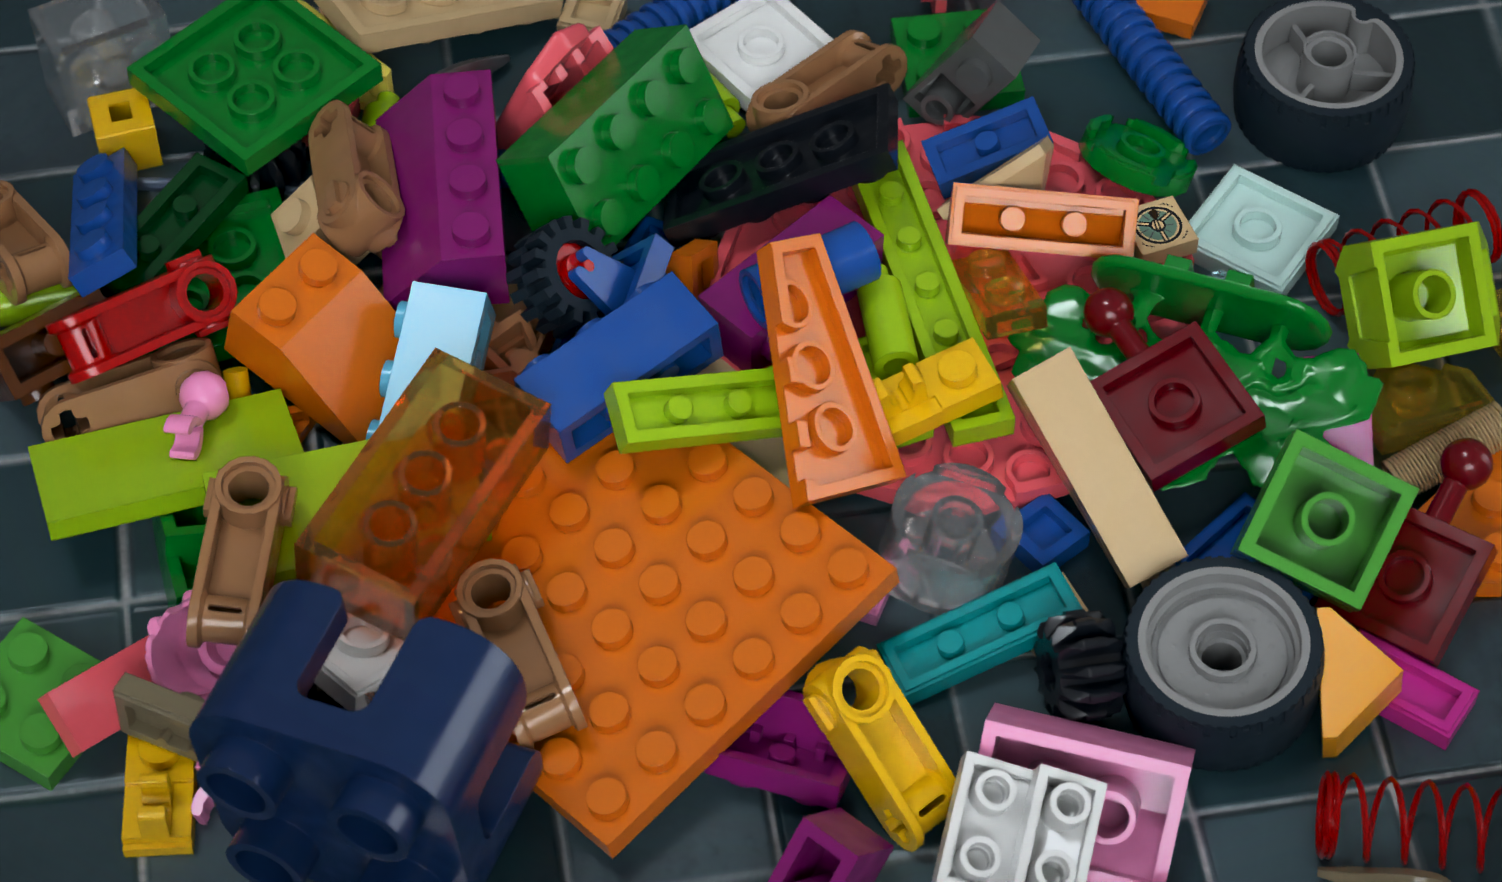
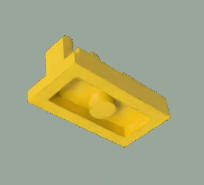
M973 337L916 362L915 365L913 363L903 365L901 372L884 380H880L879 377L873 379L896 446L1003 398L1001 381Z
M131 735L127 736L121 835L124 857L194 854L196 819L192 815L191 806L198 786L196 777L198 771L195 768L197 761Z

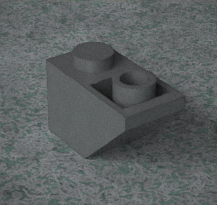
M997 0L962 31L905 94L903 100L928 123L944 125V120L950 122L955 114L963 115L962 117L969 119L1017 77L1041 40Z

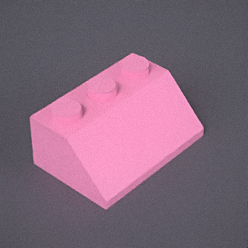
M994 703L985 719L978 754L1031 770H1035L1042 763L1108 783L1086 882H1167L1196 749Z

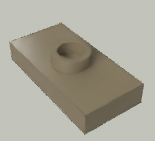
M125 672L113 689L121 731L198 762L190 741L189 728L205 700L194 693H178Z

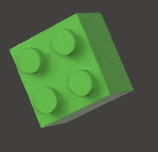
M1296 429L1287 436L1230 554L1239 559L1245 558L1254 563L1255 561L1259 562L1262 566H1269L1273 571L1284 575V578L1287 580L1290 579L1294 586L1349 613L1359 611L1396 539L1419 488Z

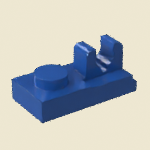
M1032 96L923 140L921 143L942 196L946 199L951 197L953 182L972 184L1047 135L1052 143L1053 140L1035 98Z

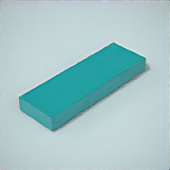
M1054 562L889 638L876 646L879 656L890 669L894 680L910 706L1032 650L1035 642L1038 640L1037 630L1040 623L1047 621L1048 617L1062 615L1063 611L1083 608L1057 563Z

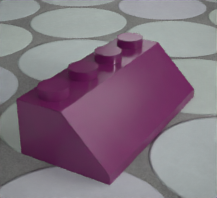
M491 69L430 74L376 119V125L386 129L390 135L400 197L405 208V215L397 232L398 240L391 247H385L382 250L384 298L396 311L400 301H408L412 282L417 281L485 292L488 294L491 304L510 303L509 284L506 281V273L508 271L500 168L496 162V159L499 157Z

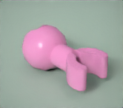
M208 370L194 372L180 386L179 402L183 410L181 414H170L163 428L164 433L175 434L174 444L169 451L170 458L196 460L202 449L203 426L205 422L215 420L229 406L226 382L220 375Z

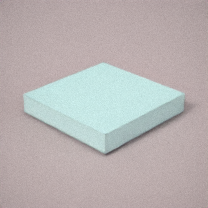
M1234 164L1189 220L1191 227L1199 238L1197 253L1192 254L1194 263L1223 278H1226L1229 269L1253 275L1255 288L1286 296L1306 270L1305 259L1308 247L1318 240L1329 239L1337 229L1340 215Z

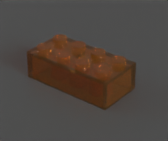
M435 347L295 542L296 580L311 581L337 589L342 595L346 612L405 641L411 628L417 621L436 615L459 581V578L465 572L549 448L552 404Z

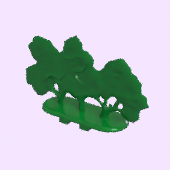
M1170 254L1167 255L1164 265L1122 255L1101 256L1092 264L1091 276L1099 289L1114 287L1122 290L1129 296L1134 306L1132 324L1137 331L1143 329L1146 332L1147 345L1149 347L1163 340L1152 331L1147 320L1149 315L1185 324H1191L1196 321L1265 415L1266 428L1160 488L1161 491L1182 488L1206 480L1209 471L1215 467L1219 458L1229 454H1234L1241 466L1248 472L1252 485L1262 487L1287 436L1294 430L1303 431L1331 445L1322 437L1324 431L1369 420L1377 404L1383 382L1379 378L1368 376L1367 365L1361 360L1355 349L1337 348L1313 358L1296 357L1291 351L1316 350L1326 345L1332 335V329L1328 321L1317 310L1300 300L1255 288L1254 276L1229 269L1225 280L1195 273L1192 260ZM1064 284L1048 291L1043 304L1036 313L1010 320L1011 331L1008 340L1019 350L1011 370L1014 377L1068 347H1071L1090 381L1126 361V358L1114 342L1100 344L1096 340V334L1090 331L1089 328L1086 329L1082 326L1084 319L1083 308L1090 294L1080 286ZM1216 332L1261 344L1251 354L1240 353L1228 341L1220 339ZM1276 358L1286 363L1285 374L1280 378L1272 375Z

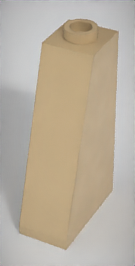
M1071 347L1025 371L1009 382L1007 385L1009 392L1125 588H1131L1139 583L1143 589L1146 586L1148 587L1154 578L1157 579L1159 577V574L1169 571L1171 567L1176 566L1174 563L1188 556Z

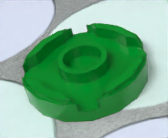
M1105 114L1090 119L1078 146L1082 157L1094 170L1112 182L1130 190L1155 197H1169L1172 195L1176 197L1187 192L1198 165L1195 159H1186L1189 150L1181 140L1166 130L1137 118H1128L1125 125L1112 123L1114 119L1113 114Z

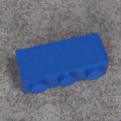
M671 271L655 283L649 282L637 288L630 295L626 303L604 318H595L584 324L573 339L551 354H542L530 361L522 373L514 378L522 411L564 461L569 463L613 432L603 394L612 382L698 374L724 356L719 324Z

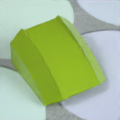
M1479 221L1343 246L1334 272L1339 278L1349 336L1347 346L1349 349H1355L1359 353V357L1366 363L1367 369L1393 368L1500 344V313L1489 247Z

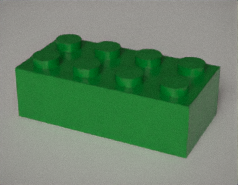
M687 24L636 29L498 157L496 162L532 232L550 221L557 220L563 216H572L573 221L582 217L589 220L588 231L599 226L606 232L601 240L604 245L612 241L617 245L734 127V124Z

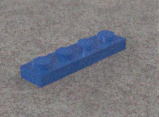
M125 147L109 156L106 153L92 156L80 165L76 175L73 176L68 279L82 298L137 268V164Z

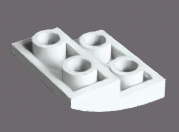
M967 750L960 759L931 882H1086L1108 783L1042 763L1035 770H1031Z

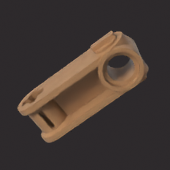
M851 29L846 31L774 81L761 86L753 93L746 112L749 132L758 130L888 82L893 92H895L906 75V54L897 45L888 43L878 45L871 42L870 37L859 30Z
M337 99L330 101L316 115L308 133V145L318 207L317 220L324 235L343 253L352 257H361L367 250L372 253L380 252L385 247H391L398 240L397 232L405 215V208L400 197L390 135L381 126H368L351 115L349 106Z
M0 180V291L13 305L17 306L25 303L29 294L58 284L63 288L73 286L68 279L70 252L64 240L14 189L12 184Z
M205 337L178 341L154 353L133 359L77 384L71 385L70 380L47 389L39 398L36 408L37 419L41 426L44 441H54L182 411L183 408L179 402L180 386L191 374L208 370L220 375L224 380L212 341ZM71 410L75 417L76 425L71 428H64L63 423L60 421V413Z
M256 456L239 457L229 461L219 469L216 478H209L203 506V515L207 517L187 615L186 643L188 647L199 648L203 642L238 646L273 587L284 527L292 526L298 492L297 487L289 486L288 476L280 475L277 468L266 459ZM246 499L262 500L260 503L251 506L239 504Z
M492 558L478 561L467 568L459 578L457 588L454 590L457 600L448 605L456 624L476 632L495 644L520 670L527 690L526 705L514 729L520 746L534 749V743L573 726L578 731L587 728L588 725L537 612V609L545 606L530 570L527 569L520 572L516 564ZM506 600L505 603L497 608L487 609L495 602Z

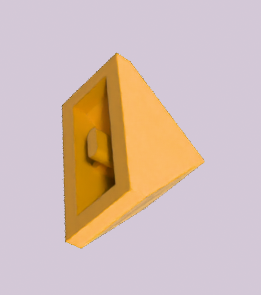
M1331 607L1317 608L1325 653L1324 672L1319 696L1322 758H1336L1401 692L1403 669Z

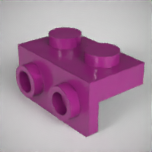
M787 690L733 744L720 753L718 758L704 771L705 774L727 779L730 783L739 787H755L791 797L803 805L823 806L830 809L837 808L851 779L837 753L803 703V694Z

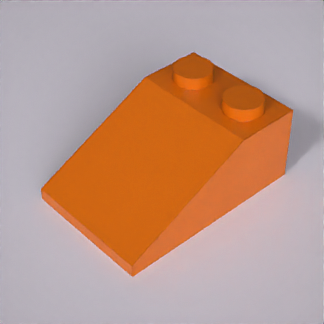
M312 233L231 310L224 350L274 389L281 388L285 398L344 444L366 440L367 430L372 419L380 420L385 399L380 396L379 392L380 376L385 361L394 360L399 338L394 336L396 311L360 268L315 233Z

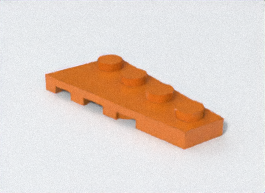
M816 233L768 243L757 250L756 254L793 509L890 485L907 477L821 234Z

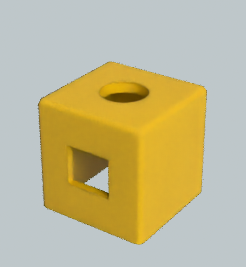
M135 88L91 96L87 99L99 153H106L109 156L125 147L137 164V171L163 166L148 98Z

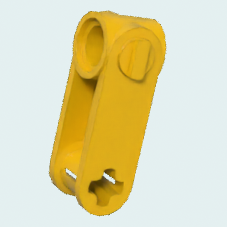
M858 646L844 657L828 659L817 664L807 676L803 687L804 699L802 701L822 733L825 734L882 827L900 847L913 852L924 844V835L947 818L956 778L875 649L869 650L866 647ZM846 676L853 681L856 688V698L852 706L845 701L842 694V684Z

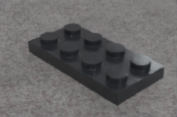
M889 82L716 144L666 195L662 231L670 245L677 248L694 239L710 240L722 231L748 222L759 223L765 221L776 212L802 203L811 204L819 202L833 192L859 183L869 184L876 182L887 175V173L898 170V100Z

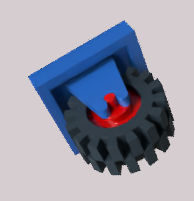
M563 216L527 234L513 246L516 251L509 254L507 264L515 267V269L506 273L507 284H517L518 290L510 294L514 305L523 300L527 308L520 315L526 322L535 318L539 319L535 330L543 335L553 330V338H556V341L551 351L552 353L573 339L584 324L595 318H604L626 303L630 295L637 288L649 282L655 283L667 275L665 271L674 247L655 233L611 257L613 253L619 250L613 241L607 245L601 242L606 234L605 231L599 226L588 231L589 220L580 217L573 221L572 216Z

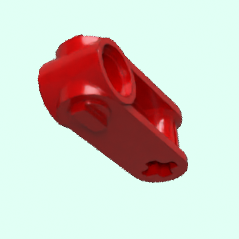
M197 249L164 263L167 272L45 325L49 335L57 336L72 369L67 375L71 385L109 371L194 332L197 337H205L227 327L230 312L235 307L238 294L236 281L230 271L218 262H215L212 254L202 256L200 249ZM194 277L202 280L209 289V303L204 310H198L193 307L188 300L187 287Z

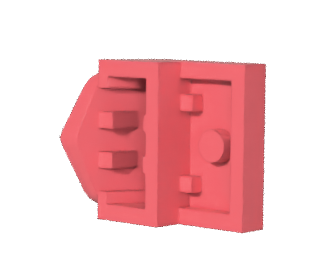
M576 23L553 33L525 72L496 122L498 149L507 150L614 49L600 25L594 27L589 32L584 24Z

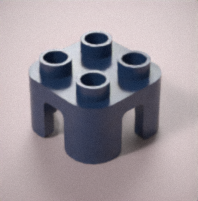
M286 580L274 585L189 728L190 741L200 765L196 775L197 781L203 791L213 799L222 824L233 837L226 849V857L229 863L238 873L251 882H306L307 879L316 882H487L543 771L540 751L507 743L524 711L527 700L524 678L516 664L499 647L476 632L452 622L427 617L420 619L413 625L372 701L365 708L357 711H348L312 699L317 691L316 684L313 682L348 621L342 595L333 587L305 580Z

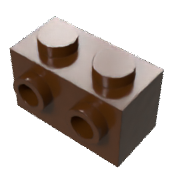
M100 289L83 298L77 291L0 331V402L20 399L23 407L39 401L43 393L55 385L54 380L72 371L57 336L49 335L45 325L103 300L104 297Z

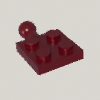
M1104 287L1094 291L1087 298L1083 308V317L1087 327L1100 337L1111 338L1126 358V361L1090 382L1153 492L1266 428L1265 415L1196 321L1149 347L1132 324L1134 306L1125 292L1114 287Z
M1473 438L1454 440L1443 450L1440 457V471L1444 478L1426 513L1412 507L1410 508L1361 610L1349 613L1320 598L1317 599L1314 605L1316 609L1331 607L1356 630H1364L1436 668L1498 553L1494 544L1450 525L1467 491L1479 488L1485 484L1493 471V457L1490 450L1485 444Z

